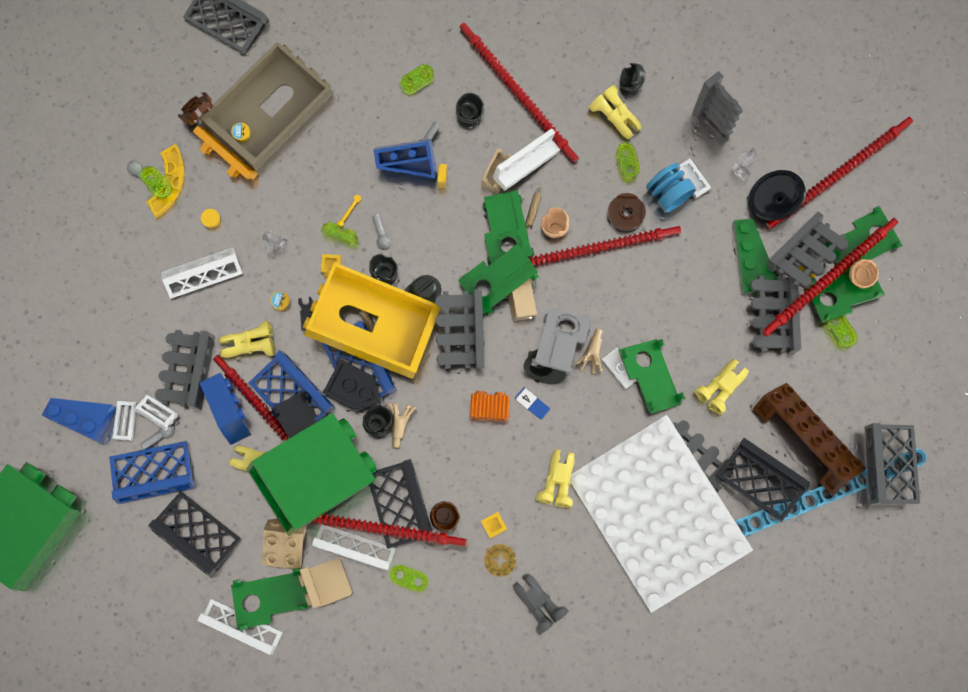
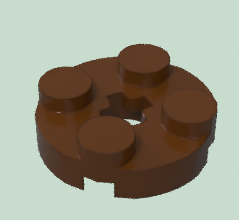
M202 92L203 96L199 98L194 96L182 107L183 113L182 115L178 114V117L183 123L194 125L200 120V116L204 112L206 113L213 108L212 99L206 92Z
M631 193L619 194L610 202L608 208V218L611 225L622 231H631L639 228L646 215L643 201L641 202L636 195ZM625 208H628V210L632 212V214H629V216H625L624 214H622V211H624Z

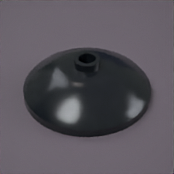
M776 170L769 172L758 179L753 185L749 195L750 206L757 216L765 220L772 221L787 218L794 214L803 204L806 196L805 184L801 177L792 171Z

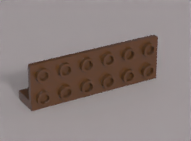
M788 383L766 393L754 406L753 409L765 422L770 421L778 413L823 462L829 471L819 482L832 496L837 494L847 482L866 470L861 461L852 454L847 446L839 440L834 432L827 427Z

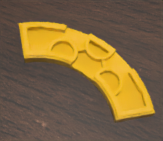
M176 143L160 152L164 162V181L154 196L146 201L156 219L173 205L183 186L184 162Z

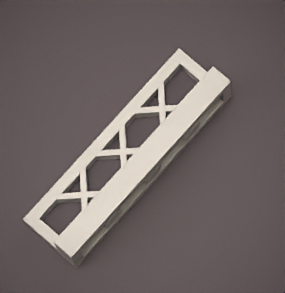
M550 129L497 166L493 179L504 191L559 153L560 148L552 141L555 131Z
M234 247L161 272L162 281L170 299L243 274ZM234 262L237 269L231 272L224 270L226 264ZM209 270L218 271L217 276L214 278L206 276ZM197 276L200 280L197 284L193 285L188 283L189 278ZM175 282L182 284L181 289L172 292L169 285Z
M321 524L317 538H314L312 544L316 548L389 571L396 548L387 549V546L323 524ZM324 529L331 531L335 539L330 542L321 540ZM349 537L354 545L344 548L339 540ZM368 543L372 552L362 554L357 546ZM372 545L377 546V547H380V548L374 550V548H373ZM382 549L391 551L388 561L379 559L376 552Z
M213 599L210 600L204 614H200L197 621L269 655H273L283 632L266 624L257 626L259 633L254 635L247 634L246 629L242 632L237 629V626H230L227 617L235 614V610ZM213 605L220 607L223 616L215 619L208 615ZM271 631L277 634L273 644L270 645L264 641L262 634ZM258 635H260L261 640H259V639H257V638H255V637L258 636Z

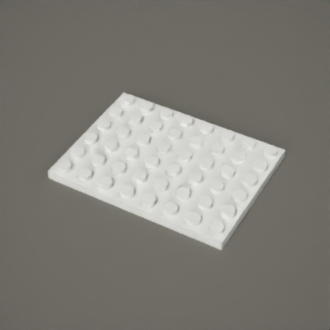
M667 415L571 474L570 482L651 613L753 551Z

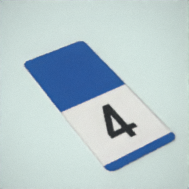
M525 387L515 397V400L540 420L550 410V407Z

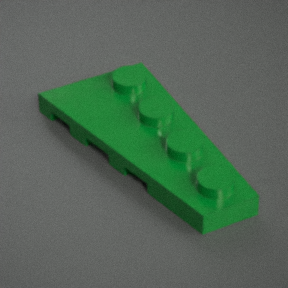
M734 220L733 226L742 294L758 293L750 289V283L753 280L758 279V276H764L765 280H777L775 272L771 273L767 270L769 257L754 220Z

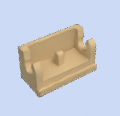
M496 149L481 180V187L497 194L499 193L501 186L493 179V175L497 166L510 158L511 154L506 156L503 154L502 149Z
M529 279L508 295L513 322L532 319L533 316L537 315L531 280Z

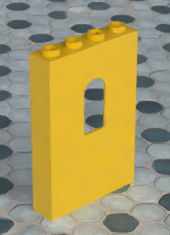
M334 262L332 268L328 267L324 278L327 279L325 285L321 284L317 294L320 295L318 301L314 300L310 308L313 314L311 318L307 317L303 325V328L306 329L304 336L413 379L441 307L436 306L433 302ZM350 305L377 316L378 319L373 332L371 333L344 322L339 316V310L343 306Z

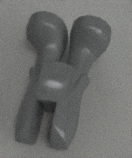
M528 573L524 576V579L531 589L525 592V589L518 582L513 584V588L518 597L528 607L529 613H532L538 622L536 630L541 635L554 625L540 609L542 606L545 607L555 623L562 619L569 610L565 606H556L551 601L550 596L543 591L537 580Z

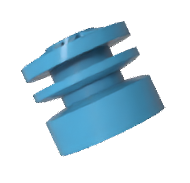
M677 163L659 171L646 185L648 191H653L652 196L654 198L662 195L658 200V204L665 213L683 204L697 190L689 178L680 181L685 172L683 170L679 171L681 167Z

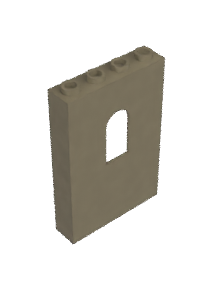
M278 41L213 104V108L200 117L202 124L255 172L332 96L329 82L325 79L321 80L313 68H307L305 62L299 56L295 57L291 54L292 51L285 44L282 46ZM282 85L290 86L294 92L293 97L273 117L269 116L259 107L278 87ZM241 122L248 125L251 135L247 141L237 142L233 138L231 129L236 123Z

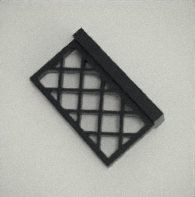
M746 438L742 439L739 447L716 475L719 480L781 523L810 486V482ZM741 453L747 457L748 463L737 465L736 457ZM749 467L750 476L739 478L738 469ZM751 467H762L764 475L753 476ZM735 469L736 478L727 479L723 476L726 470ZM765 478L767 488L755 489L754 480ZM768 478H778L781 486L769 487ZM751 480L753 490H743L740 482ZM793 488L798 494L795 498L786 499L784 489ZM782 490L783 499L772 500L770 491ZM768 491L769 501L761 502L757 499L756 493ZM784 503L785 511L782 515L774 511L773 504Z
M411 459L372 473L373 476L380 474L386 477L381 488L373 482L370 484L380 523H383V525L387 524L384 522L383 517L388 510L396 514L393 525L401 517L408 521L405 529L412 523L418 529H421L422 532L424 530H427V533L432 531ZM401 468L403 476L398 482L390 476L393 470ZM388 479L398 484L393 494L383 489ZM400 486L408 490L409 494L405 501L395 496ZM382 491L391 496L386 506L378 501ZM393 498L403 502L398 513L389 509ZM405 505L413 508L414 513L410 520L400 515ZM389 534L384 536L387 549L417 541L416 538L411 540L409 537V539L405 540L400 538L398 542L390 544Z
M182 491L148 525L152 532L210 578L241 541L240 537ZM183 498L188 504V509L176 510V503ZM191 512L202 513L203 521L191 522ZM188 513L189 523L177 524V514ZM174 514L175 524L165 525L161 522L166 515ZM206 524H216L218 526V533L206 534ZM203 525L204 535L192 536V526ZM189 526L190 536L180 537L178 535V527ZM229 535L234 539L230 546L222 547L221 536ZM218 537L219 547L207 548V538ZM204 538L205 549H195L193 547V539ZM219 550L220 558L214 564L208 559V552Z

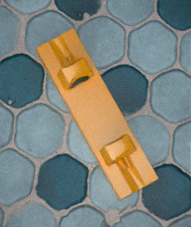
M196 126L193 132L204 141L199 150L208 155L213 150L231 165L226 172L230 177L236 178L240 173L246 179L254 180L257 177V172L205 127Z

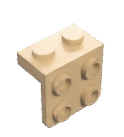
M268 519L263 530L262 564L264 566L290 569L301 568L303 539L307 531V525L288 536L278 519Z
M339 558L312 568L306 567L300 570L301 575L298 577L301 586H305L308 594H305L306 601L314 609L346 598L352 594L342 561Z

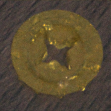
M494 545L485 554V566L493 575L505 576L515 567V553L507 545ZM500 552H502L503 559L509 562L502 563L500 569H498V562L491 559L498 558Z

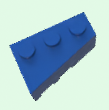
M431 139L381 146L373 150L377 169L409 173L434 179L437 177Z
M220 372L200 382L218 428L229 444L232 445L250 436L251 432L244 420L246 416L242 408H239L237 405L239 400L236 394L230 390L233 388L228 378L224 379Z
M50 398L42 416L100 443L115 415L116 407L111 404Z

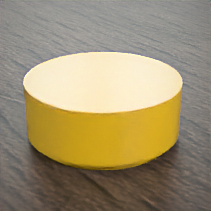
M207 209L203 211L201 222L206 228L212 229L219 225L221 219L216 210Z

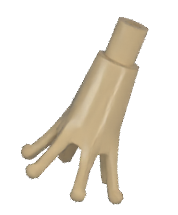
M595 329L585 353L578 361H575L576 365L581 361L584 362L580 367L581 371H583L588 361H592V374H595V365H598L599 371H603L600 363L601 335L603 332L601 329Z
M388 402L387 405L393 415L392 447L399 448L406 423L416 407L413 406L411 408L410 405H407L402 415H399L398 403H394L392 407L391 402Z

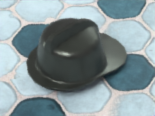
M421 275L408 285L404 291L434 303L435 298L441 295L442 288L440 282L435 277Z
M538 349L528 352V358L523 364L526 374L547 384H556L565 378L566 372L538 364L537 366H532V359L536 358Z

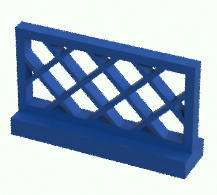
M358 321L354 323V326L368 331L364 322ZM322 343L334 370L340 357L348 359L350 364H352V361L360 363L361 370L364 369L365 365L372 368V376L374 378L376 376L378 380L376 383L380 384L382 392L379 393L380 398L397 391L386 368L371 362L368 364L364 359L362 362L355 360L352 354L350 358L341 355L342 350H338V353L331 352L329 346Z
M281 350L274 355L275 358L248 382L271 408L283 402L284 392H293L294 396L297 392L307 391L310 396L307 401L310 403L311 400L314 403L309 404V406H317L321 411L317 417H314L316 422L335 408L294 361ZM276 363L281 367V376L271 375V368ZM260 378H267V389H260L255 383ZM271 378H281L280 389H270ZM284 378H291L294 381L293 390L284 389ZM270 391L280 392V403H273L270 400Z
M187 441L109 457L113 491H111L112 499L117 504L195 488ZM183 447L184 453L180 459L172 455L175 449ZM163 452L166 456L160 464L152 459L156 453ZM138 456L147 458L141 467L133 463ZM169 457L177 461L171 470L163 466ZM125 460L128 463L122 471L116 469L115 461ZM150 461L157 465L152 474L144 470ZM180 464L186 467V475L178 476L174 473ZM131 465L138 469L132 479L125 475V472ZM161 468L168 472L167 476L162 480L155 478ZM142 472L149 476L143 484L136 482V479ZM122 476L129 480L126 487L118 488V481Z

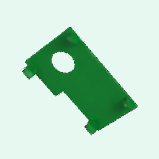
M518 190L484 197L483 207L484 210H487L491 229L490 233L484 234L488 250V264H492L506 253L500 247L501 241L506 237L513 238L527 257L534 255V250L530 247L521 207L522 197L518 194Z
M880 206L873 208L871 213L853 221L856 229L844 234L846 236L845 240L848 242L847 250L841 252L835 249L833 251L836 254L834 262L836 265L870 236V229L873 226L883 227L889 222ZM892 228L886 233L887 236L877 243L876 246H873L872 249H869V252H866L861 259L872 260L893 248L898 249L902 247L903 244ZM829 243L824 244L827 248L830 246ZM847 268V271H845V272L843 271V274L846 273V272H847V274H848L849 271H850V268Z
M517 244L489 266L482 261L468 273L464 274L458 281L463 289L468 291V295H472V291L475 290L478 281L487 280L490 283V293L482 296L483 314L489 315L493 312V306L529 279L535 281L539 276L534 265L519 244Z
M848 273L840 275L839 278L832 281V284H828L824 291L817 294V297H813L812 303L823 323L852 314L851 306L883 297L885 293L878 280L873 286L858 288L851 282ZM812 278V279H811L812 282H811L810 288H811V286H812L813 284H815V282H816V279H815V278ZM824 293H831L835 295L837 302L832 306H826L821 302L820 296Z
M654 339L618 350L629 380L637 379L649 414L679 406L681 401L686 399L683 392L677 394L660 349L665 346L663 339ZM639 352H646L650 356L651 363L648 367H642L637 363L636 356Z
M300 568L292 569L293 573L244 583L241 582V579L233 580L231 589L237 629L245 630L249 627L272 623L270 615L310 608L305 598V594H308L305 586H301L298 577L301 575ZM248 595H255L260 600V606L254 612H247L242 606L244 598Z

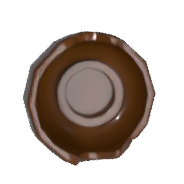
M441 501L433 506L430 512V520L437 530L448 532L457 527L460 515L454 504Z

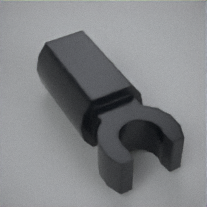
M309 297V303L306 305L302 304V298L298 299V304L302 308L300 311L302 331H306L303 328L306 318H311L313 314L310 311L313 304L311 297Z

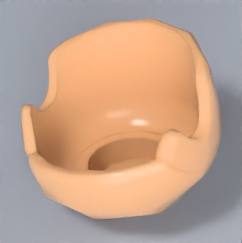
M559 207L550 208L548 213L542 217L541 229L545 235L551 238L561 237L569 229V217L565 210Z
M861 259L854 262L850 267L849 277L851 282L858 288H868L873 286L878 280L879 269L872 260Z

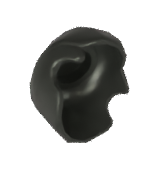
M630 63L631 67L623 68L619 84L622 89L636 91L642 87L646 73L641 64Z
M465 93L457 101L456 115L462 122H476L483 114V100L477 94Z
M379 253L370 260L369 272L372 278L384 283H390L398 275V265L393 257H387L383 253Z
M381 405L375 409L370 408L363 416L362 426L368 434L382 436L390 430L393 415L388 408Z

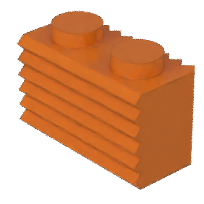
M475 391V394H471L470 419L508 422L510 396H506L504 392H495L494 395H487L486 391Z

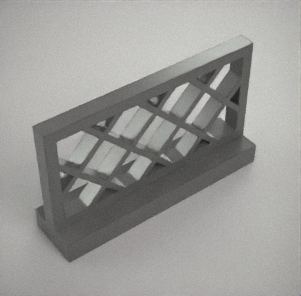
M193 0L183 18L244 54L261 26L265 25L269 19L265 13L243 0H210L211 2L201 4V0ZM223 3L226 11L216 13L215 5ZM212 6L214 14L204 17L202 8ZM200 9L201 18L192 19L190 17L192 12ZM234 12L240 13L241 20L232 22L230 14ZM227 15L229 23L219 25L218 17ZM215 18L216 27L208 28L205 20ZM254 21L257 23L254 29L246 30L245 22ZM242 23L244 32L234 34L233 26ZM230 27L232 35L223 37L220 29ZM245 36L246 42L243 47L237 45L235 38Z
M872 423L864 426L870 505L920 504L914 425H882L880 423ZM881 429H886L892 435L888 441L882 437ZM901 430H908L909 438L906 442L898 435ZM894 438L902 444L898 451L890 445ZM886 448L894 454L889 461L883 456V451ZM904 448L910 452L908 461L900 455ZM896 457L904 464L899 471L891 464ZM906 467L911 471L912 475L909 481L901 474ZM887 468L895 474L890 481L885 477V470ZM897 478L905 484L900 491L892 484ZM889 487L897 494L893 499L886 498V490ZM907 488L913 492V500L907 499L902 494Z

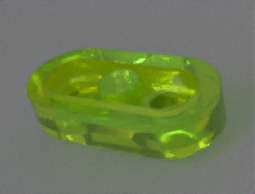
M422 64L405 74L400 80L401 89L405 93L411 94L431 83L434 79L433 68L430 65ZM423 71L428 72L426 75L422 74ZM408 80L413 81L411 84L406 83Z
M623 142L617 147L616 151L620 171L624 178L634 179L640 172L637 154L631 143ZM626 151L629 155L624 156L622 152ZM631 168L633 172L629 173L627 169Z
M146 166L141 170L140 179L157 198L166 199L171 195L172 187L170 183L155 167ZM150 175H154L153 179H148ZM162 188H166L165 192H160Z
M333 222L324 223L321 228V232L331 238L350 245H356L358 236L352 229H341Z
M846 316L826 321L828 329L840 346L850 348L856 344L858 340L857 332ZM833 320L838 321V326L833 324ZM844 336L849 337L848 342L844 340Z
M401 564L395 565L390 570L391 581L399 586L415 592L424 591L428 586L427 576L420 571ZM399 571H402L404 574L401 579L396 577ZM417 578H420L422 580V584L420 586L415 585V580Z

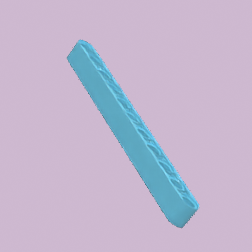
M916 449V456L918 457L917 467L925 464L927 456L923 450ZM910 452L903 453L901 456L908 461ZM897 457L891 463L894 466V462L897 461L901 467L904 465ZM906 467L902 473H905L910 470ZM867 468L859 474L865 478L866 482L864 485L858 481V476L846 483L848 486L847 492L840 490L834 496L830 494L829 499L824 498L822 495V491L825 489L824 486L808 491L795 504L794 513H789L783 521L869 487ZM887 468L885 470V477L887 479L894 477L895 474ZM806 496L811 498V506L805 504L804 499ZM784 503L773 505V509L782 515L785 511ZM764 510L735 521L744 536L780 523L777 519L772 521ZM751 518L758 520V528L751 526Z

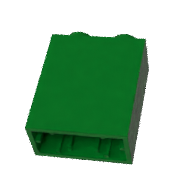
M333 413L254 459L246 469L288 536L351 498L376 480L372 475L377 470L373 459L365 451L360 454L351 442L355 438L353 428L344 418L338 421Z
M25 462L21 469L7 464L0 473V582L9 589L18 591L26 589L82 513L72 506V503L77 498L76 495L59 484L52 491L40 483L46 474L28 462Z

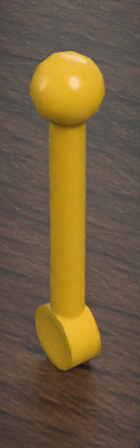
M360 195L354 196V201L351 204V206L348 208L342 219L337 221V227H343V222L345 221L347 216L350 214L356 203H359L361 201Z

